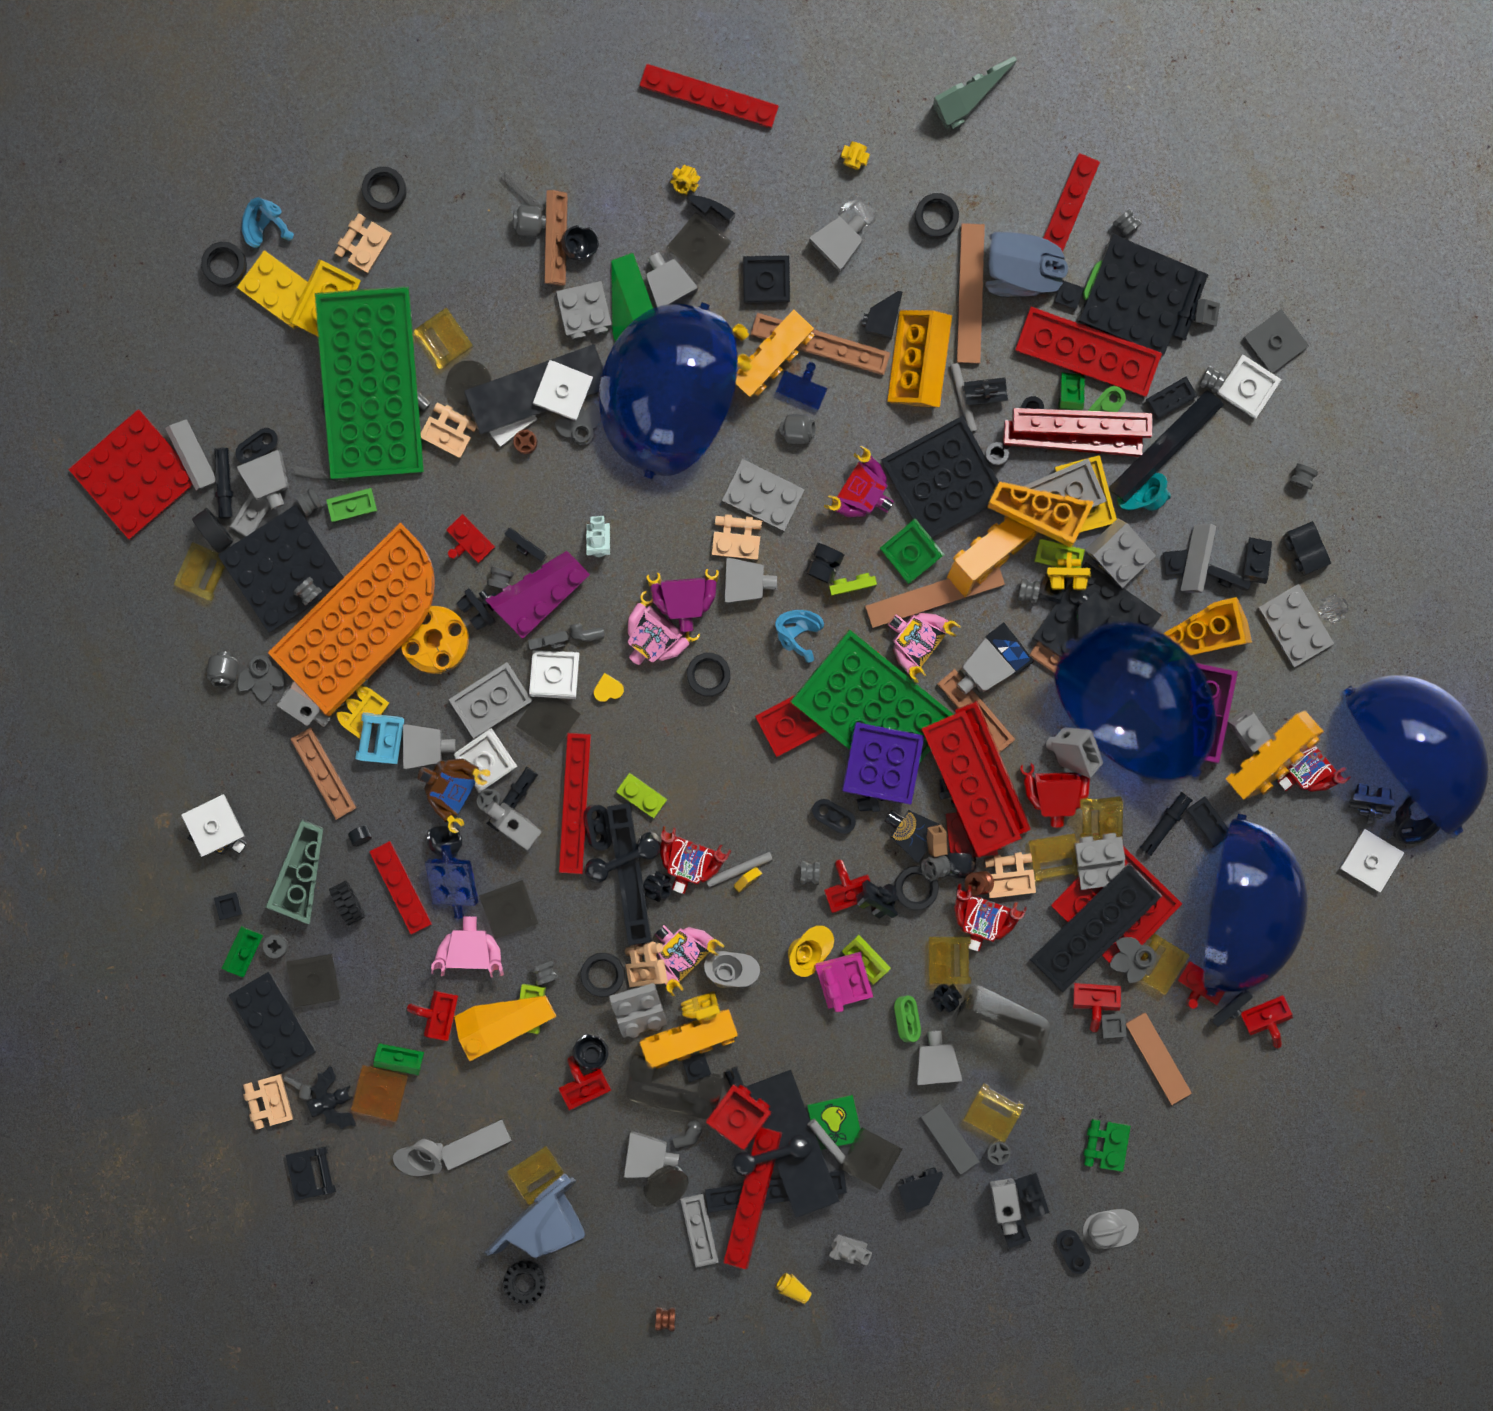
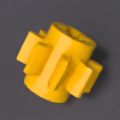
M851 141L850 146L844 145L841 153V158L845 159L843 164L857 170L860 169L861 165L866 166L870 154L866 153L867 147Z
M684 164L681 169L676 167L673 171V178L670 183L673 184L675 191L685 193V195L690 190L696 191L701 177L697 175L695 168Z

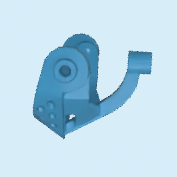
M259 197L252 199L248 203L242 219V233L248 245L255 248L261 245L264 228L271 220L280 228L282 232L281 238L289 241L292 240L294 233L288 231L286 224L279 218L282 212L279 206L272 201ZM261 210L260 220L256 221L257 212Z
M792 610L781 614L776 619L775 626L782 646L788 651L794 650L799 655L804 656L807 663L814 661L812 650L803 649L794 638L804 631H820L824 628L823 619L819 615L807 610ZM790 623L796 624V626L785 628L784 626L785 624Z

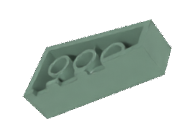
M301 819L267 901L266 908L310 925L323 827Z

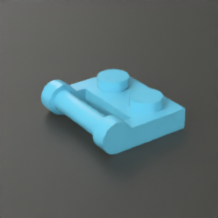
M367 712L362 713L361 720L363 721L359 751H356L355 759L397 764L404 718ZM372 723H378L374 753H369Z

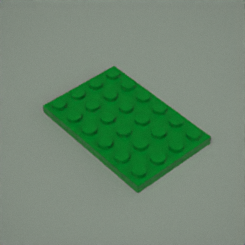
M850 629L790 701L849 750L855 722L924 735L922 728L954 715ZM925 736L919 763L930 751Z

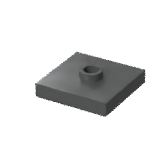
M1282 309L1243 337L1271 373H1274L1309 346Z

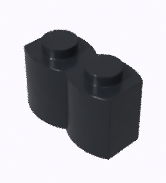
M1313 521L1285 533L1286 538H1284V542L1288 551L1292 550L1296 559L1293 560V563L1298 573L1302 572L1304 576L1331 564Z

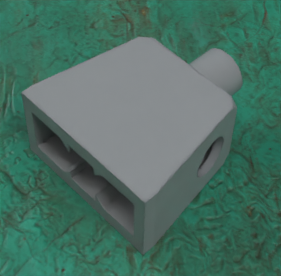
M858 215L854 216L848 223L841 217H838L809 238V242L841 272L862 244L863 239L857 233L866 224Z
M660 252L648 258L653 270L647 273L646 277L659 312L698 291L696 284L675 259L665 263Z
M276 450L237 467L258 501L267 498L271 509L284 505L280 492L289 489L280 451Z
M727 558L725 603L762 599L763 589L777 590V576L763 575L764 565Z
M986 638L960 668L965 677L957 686L965 695L974 687L980 693H983L1012 675L1015 670Z
M294 680L284 691L277 704L278 707L307 726L312 720H315L324 727L332 717L331 715L328 717Z
M1245 709L1228 721V724L1251 757L1259 754L1258 748L1272 739L1255 713L1248 709Z
M403 724V769L437 764L439 761H442V753H456V740L442 739V730Z
M1065 727L1055 737H1050L1047 740L1046 747L1048 750L1055 752L1059 765L1078 774L1091 778L1104 763L1092 730Z
M491 802L485 810V813L491 817L490 822L527 850L542 832L531 821L504 802L500 806L495 802Z
M941 1030L928 1031L929 1045L919 1046L917 1085L962 1081L953 1044H943Z
M631 1131L624 1177H661L664 1166L678 1167L679 1154L667 1153V1142Z
M1009 1178L989 1182L997 1223H1002L1004 1235L1017 1233L1016 1220H1020L1021 1216L1014 1180ZM1005 1206H1010L1011 1210L1007 1213H1004L1003 1208Z

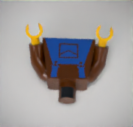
M463 758L446 762L439 761L433 771L422 767L417 777L418 780L426 783L424 789L427 801L444 822H449L448 828L452 833L459 832L454 827V822L464 826L463 819L454 818V814L458 815L475 783L478 785L488 783V781L481 777V774L486 777L490 776L488 769L480 771L476 765Z

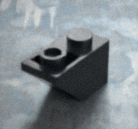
M932 1167L922 1171L923 1175L914 1178V1175H909L900 1179L901 1183H898L897 1186L907 1213L930 1204L943 1177L941 1169L936 1170V1167Z

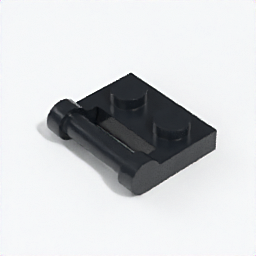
M327 1146L286 1154L295 1201L337 1192L335 1185L332 1184L326 1156L328 1153ZM312 1156H317L324 1187H317Z

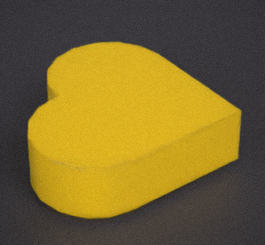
M606 673L603 674L594 689L595 698L601 702H605L610 698L618 699L624 693L623 685Z
M758 867L753 868L734 884V888L739 893L756 881L762 875V872Z

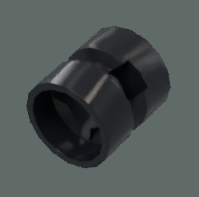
M817 543L813 552L814 560H809L805 573L832 585L837 574L835 567H840L845 554L824 544Z

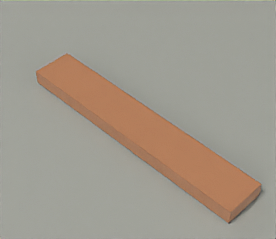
M961 224L957 363L980 364L985 224Z
M757 313L751 336L765 340L771 336L772 332L783 320ZM817 330L812 331L815 336L806 345L801 343L797 350L883 376L890 356V352Z
M993 567V571L982 584L976 582L967 597L1005 585L1000 568L996 569ZM946 579L865 607L871 626L875 628L889 623L895 615L905 618L965 597L958 591L950 579Z

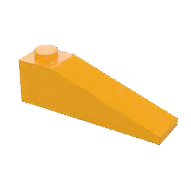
M1237 597L1213 602L1197 614L1192 615L1184 622L1163 633L1171 640L1176 649V653L1169 660L1252 643L1248 621Z
M538 996L514 1001L475 1005L454 1017L459 1042L469 1061L553 1019L556 1017V1014L547 996Z

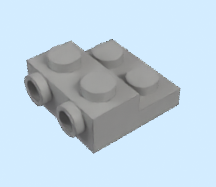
M602 281L556 291L567 337H572V340L586 337L585 333L593 331L595 335L606 333L608 328L612 327Z
M1116 833L1103 834V839L1093 840V836L1079 838V843H1074L1081 890L1105 886L1125 867L1122 837H1116Z
M654 983L609 996L623 1038L627 1036L634 1038L641 1032L648 1030L658 1031L662 1026L668 1025Z

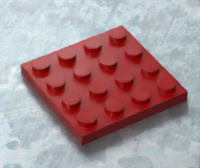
M140 409L134 412L68 469L129 540L193 486L178 453Z
M1123 846L1125 866L1130 863L1162 895L1120 937L1135 938L1143 945L1182 903ZM1078 876L1050 906L1068 922L1103 887L1081 890ZM1116 942L1102 954L1109 963L1120 952Z

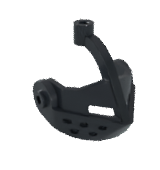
M1418 788L1410 790L1411 796L1396 811L1393 836L1405 844H1415L1431 838L1440 830L1442 825L1441 818L1435 815H1430L1422 820L1410 818V806L1414 801L1421 799ZM1412 828V831L1402 833V829Z

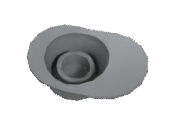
M717 951L718 956L711 953L704 963V971L707 977L716 986L721 988L747 987L752 985L760 975L758 962L746 954Z
M420 1139L411 1147L397 1150L393 1155L394 1164L400 1171L411 1176L439 1173L442 1169L443 1145L428 1139Z
M1113 1209L1092 1214L1086 1219L1083 1226L1085 1240L1090 1246L1097 1249H1109L1129 1244L1136 1238L1139 1231L1137 1218L1132 1212L1125 1209Z

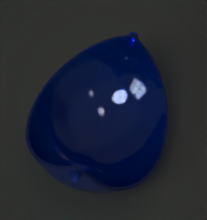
M701 302V305L698 307L679 303L666 304L645 312L622 332L613 345L604 365L599 390V408L604 431L616 452L629 464L644 470V477L653 479L654 475L672 476L692 466L706 452L717 436L729 410L737 378V345L728 322L719 314L710 311L709 304Z
M1130 622L1102 625L1089 631L1077 641L1071 639L1066 643L1068 649L1061 656L1055 668L1056 690L1066 713L1078 729L1092 730L1099 751L1123 768L1149 779L1170 782L1182 780L1188 776L1197 778L1201 774L1199 768L1207 758L1214 742L1216 709L1208 682L1199 666L1187 651L1162 632L1145 625Z
M1381 676L1371 679L1357 688H1353L1351 685L1344 690L1346 693V704L1358 726L1392 774L1438 827L1447 834L1455 833L1457 836L1464 831L1462 828L1463 824L1475 813L1483 799L1489 774L1485 743L1470 713L1453 695L1443 688L1413 676Z
M1238 814L1237 818H1233L1230 823L1222 852L1211 910L1204 965V988L1207 990L1206 995L1216 997V992L1249 990L1275 976L1294 954L1301 940L1307 918V886L1304 873L1296 855L1289 845L1275 832L1265 826L1246 820L1247 815Z

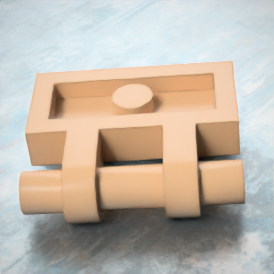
M358 213L354 221L351 220L348 227L350 228L344 238H340L337 244L339 246L334 253L343 257L346 250L351 252L352 255L348 262L369 274L390 240L392 233L374 222H371L367 229L364 228L362 224L366 218ZM358 232L363 237L357 247H355L351 242Z
M437 402L433 411L441 415L438 420L429 416L421 432V439L461 459L471 440V437L463 433L466 428L475 432L477 429L476 423L471 420L472 417L466 414L463 416L453 411L451 406H444ZM448 418L459 424L457 430L445 424Z
M725 514V517L716 516L715 525L724 526V532H714L712 555L758 560L760 536H751L752 529L761 530L762 520H753V517H746V519L733 518L732 515ZM731 527L745 528L744 535L732 534Z
M1017 852L1012 856L1003 857L1000 854L994 855V858L985 859V867H995L996 874H991L994 879V887L989 893V898L1036 893L1033 869L1024 870L1023 863H1032L1031 853L1022 854V852ZM1016 865V871L1003 873L1002 866Z
M647 942L645 945L634 944L625 948L626 956L631 958V963L625 964L629 987L668 982L664 959L657 960L656 956L657 953L663 951L661 943Z
M281 1074L258 1080L260 1090L254 1091L252 1082L243 1084L245 1091L243 1096L245 1101H248L251 1112L249 1117L250 1121L254 1123L255 1130L264 1127L262 1118L268 1117L270 1126L294 1119ZM256 1098H263L266 1110H259Z

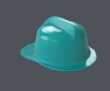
M1155 473L1126 503L1117 497L1118 505L1125 510H1135L1138 508L1150 511L1158 510L1171 498V494L1167 489L1166 476L1162 473Z

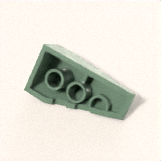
M1015 56L991 67L986 71L987 74L985 76L983 74L973 76L972 79L966 82V86L961 82L935 96L933 107L946 129L951 126L953 129H956L965 123L964 119L970 115L1016 64L1017 59Z

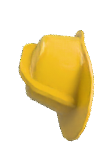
M814 926L808 929L801 938L794 940L790 944L788 958L791 970L796 975L808 977L814 974L816 963L823 962L830 954L834 945V936L829 928Z

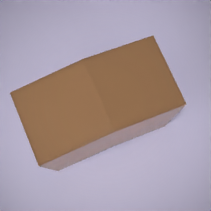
M941 825L927 828L928 851L933 857L948 854L947 832Z

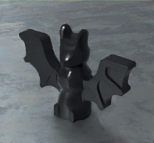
M329 1065L325 1071L317 1073V1083L311 1087V1090L316 1094V1098L306 1101L312 1117L324 1114L326 1124H337L340 1129L346 1126H356L355 1119L350 1111L339 1112L334 1109L337 1104H344L346 1101L355 1098V1096H349L347 1090L351 1088L350 1085L337 1089L334 1093H327L329 1085L336 1080L333 1068Z

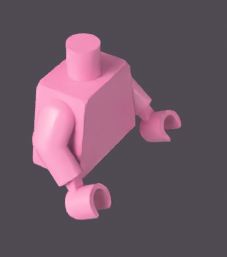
M463 916V930H453L452 933L445 936L437 949L435 961L431 965V974H433L434 969L440 968L441 976L445 974V964L446 968L488 969L491 977H493L492 973L494 970H500V975H504L501 965V950L493 936L487 934V931L477 930V917Z

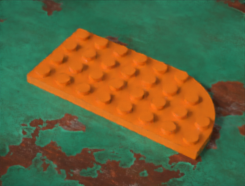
M400 522L268 652L328 717L405 643L424 621L432 604L435 588L434 570L425 548Z

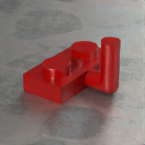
M463 514L446 529L459 543L454 549L448 551V556L451 559H457L466 550L480 563L495 548Z
M842 860L835 862L841 884L824 889L832 913L857 905L856 896L863 891L862 883L866 880L870 881L868 874L850 880Z
M1188 961L1177 981L1193 990L1186 1000V1005L1192 1009L1198 1006L1197 1001L1200 996L1218 1005L1229 985L1191 961Z
M1074 983L1073 1008L1092 1009L1090 1031L1097 1032L1099 1030L1101 1010L1120 1011L1121 986Z
M434 990L430 1009L409 1004L407 1011L414 1015L428 1018L424 1032L425 1037L448 1041L458 995Z
M1284 995L1243 1011L1241 1018L1250 1036L1268 1029L1272 1037L1273 1047L1280 1048L1282 1040L1277 1025L1293 1019V1014Z
M570 1056L567 1061L575 1080L560 1087L559 1091L569 1110L611 1091L601 1068L583 1076L574 1057Z

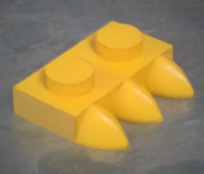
M360 686L356 690L362 702L356 699L346 700L347 707L352 714L337 712L340 724L359 739H361L363 721L361 720L362 713L367 712L381 715L389 705L387 700L372 689Z
M715 991L681 1003L683 1007L681 1009L684 1011L682 1014L688 1018L710 1020L720 1013Z

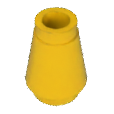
M784 1273L775 1287L779 1290V1294L802 1304H805L811 1296V1292L793 1274Z

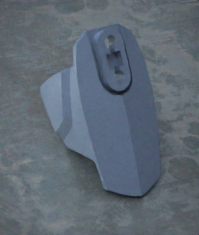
M1006 232L990 234L989 239L992 240L989 269L990 276L995 279L994 281L986 282V287L990 293L1000 297L1036 296L1042 292L1057 291L1063 284L1062 278L1068 273V265L1064 260L1065 257L1061 248L1047 239L1028 234Z
M566 1174L558 1178L534 1200L535 1203H532L485 1250V1254H497L502 1252L510 1243H513L531 1256L538 1257L542 1254H550L584 1238L585 1232L582 1224L565 1196V1193L575 1184L576 1180L573 1177L569 1178Z

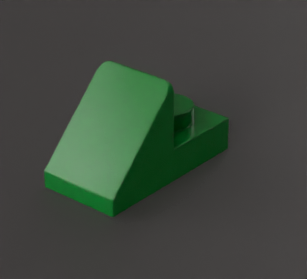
M1061 373L1058 403L1060 409H1084V375Z

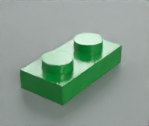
M241 926L222 969L244 978L263 935Z
M379 1043L373 1067L419 1075L424 1052Z

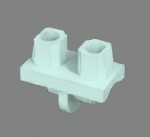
M604 516L590 517V524H586L587 556L602 557L610 555V523H605Z

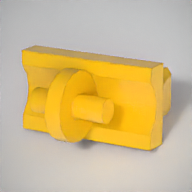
M1067 552V559H1058V566H1067V568H1048L1047 575L1050 578L1052 590H1064L1065 578H1073L1074 590H1086L1088 578H1091L1090 568H1072V566H1081V559H1072V552Z

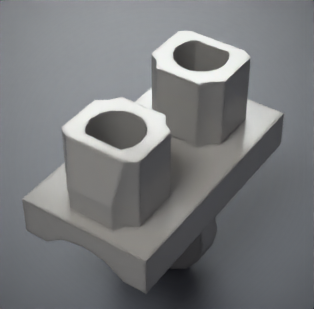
M838 1234L831 1244L832 1251L829 1256L859 1266L860 1263L864 1265L869 1263L872 1252L866 1249L867 1243Z

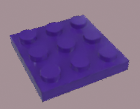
M855 722L842 791L911 805L924 735Z

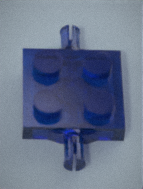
M445 844L440 847L443 858L428 859L425 862L433 904L452 906L454 918L461 919L464 916L462 906H475L479 902L471 860L453 858L450 845Z

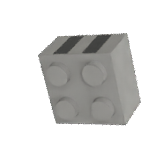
M1119 518L1085 549L1086 553L1103 572L1122 588L1156 556L1135 531Z

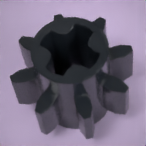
M658 871L655 872V875L647 876L643 885L647 891L645 896L657 902H660L661 898L666 899L672 892V884L669 883L671 878Z
M944 983L936 987L934 997L931 1000L939 1012L943 1010L951 1012L959 1006V999L962 998V995L954 984L948 986Z

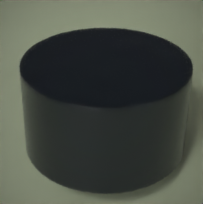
M367 826L355 828L348 833L352 846H360L372 839Z

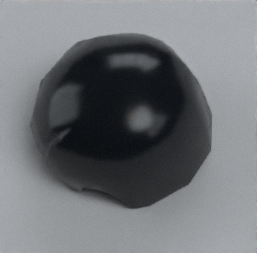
M572 226L562 235V250L573 260H585L597 252L599 247L598 236L591 227Z
M448 826L433 827L427 831V844L433 853L439 856H450L456 854L462 847V836H460V831L452 833Z
M948 853L945 855L950 862V873L947 876L961 879L976 870V858L974 857L973 860L971 854Z
M585 1034L577 1039L573 1047V1057L576 1063L586 1070L601 1068L609 1056L608 1046L599 1036Z

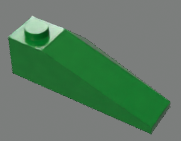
M634 253L611 260L612 334L619 354L623 355L663 341V335Z

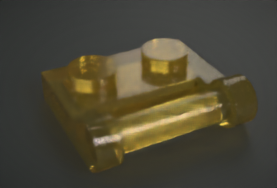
M447 307L413 330L415 336L420 337L435 359V365L439 370L473 347ZM430 328L435 330L450 352L446 356H443L427 333Z
M192 542L174 585L212 601L215 596L213 592L225 567L218 556L219 553ZM213 558L217 560L205 590H202L199 586Z
M1121 796L1102 799L1083 798L1080 800V809L1082 810V833L1080 838L1093 836V840L1103 839V834L1116 833V837H1122L1123 841V800ZM1093 810H1098V833H1092Z
M1075 833L1029 840L1035 882L1043 881V878L1068 874L1078 875L1074 843H1077ZM1065 858L1072 859L1071 865L1041 869L1040 862Z
M1154 933L1150 938L1152 941L1149 946L1155 952L1160 945L1166 949L1150 975L1145 974L1141 980L1166 995L1190 955ZM1144 952L1140 960H1145L1147 958L1146 952Z
M929 937V984H971V977L969 976V944H971V937ZM954 944H959L960 976L954 975Z
M983 1083L964 1120L1005 1142L1025 1105L1009 1100L991 1090L989 1085ZM984 1097L1012 1111L1010 1118L981 1103Z
M547 1145L507 1171L529 1205L535 1203L534 1200L562 1175L566 1174ZM551 1170H554L556 1176L532 1192L528 1190L527 1186Z

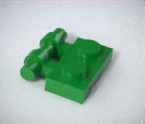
M1092 1119L1091 1126L1087 1129L1089 1137L1087 1148H1084L1083 1156H1085L1084 1165L1093 1167L1094 1158H1100V1168L1123 1172L1131 1125L1107 1121L1106 1130L1099 1129L1101 1120ZM1098 1137L1104 1138L1102 1151L1096 1150Z

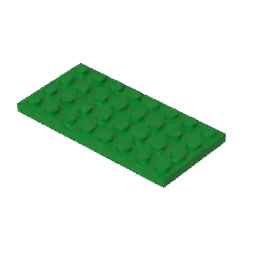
M409 286L315 293L331 479L424 472Z

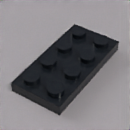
M270 971L229 994L230 999L275 1075L316 1052Z

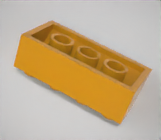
M900 310L887 402L920 407H940L952 315L934 310Z

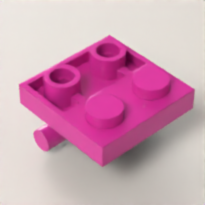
M861 952L816 963V970L828 1009L834 1008L835 1012H841L844 1010L843 1005L873 997Z

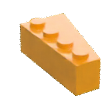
M793 310L777 326L771 336L767 337L756 349V352L749 357L752 360L750 362L752 369L744 372L740 368L729 378L749 397H752L754 394L759 396L767 388L764 383L770 377L774 380L783 370L780 366L786 360L790 363L799 353L796 350L801 343L806 345L815 336L812 333L814 328Z
M999 482L987 507L1072 548L1094 502Z
M1005 516V521L1000 525L998 523L992 525L987 530L988 534L983 538L981 536L977 537L970 544L971 548L967 551L961 550L953 557L954 563L947 578L966 598L971 593V589L976 582L982 584L993 571V567L999 569L1009 559L1010 552L1012 555H1015L1036 537L1038 532Z
M1306 711L1297 713L1274 734L1275 740L1270 739L1258 748L1259 755L1255 754L1251 758L1246 759L1240 765L1243 768L1240 772L1231 773L1225 779L1243 799L1261 793L1265 795L1274 787L1272 783L1276 779L1280 780L1289 772L1287 768L1292 763L1295 765L1305 756L1303 752L1307 748L1311 749L1319 743L1320 739L1318 737L1324 731Z
M728 1008L720 1011L713 1019H697L643 1038L640 1044L649 1069L652 1067L659 1069L669 1065L671 1060L677 1059L682 1061L690 1058V1053L699 1051L701 1054L713 1049L712 1045L720 1042L722 1046L735 1042L734 1037H737L738 1033Z

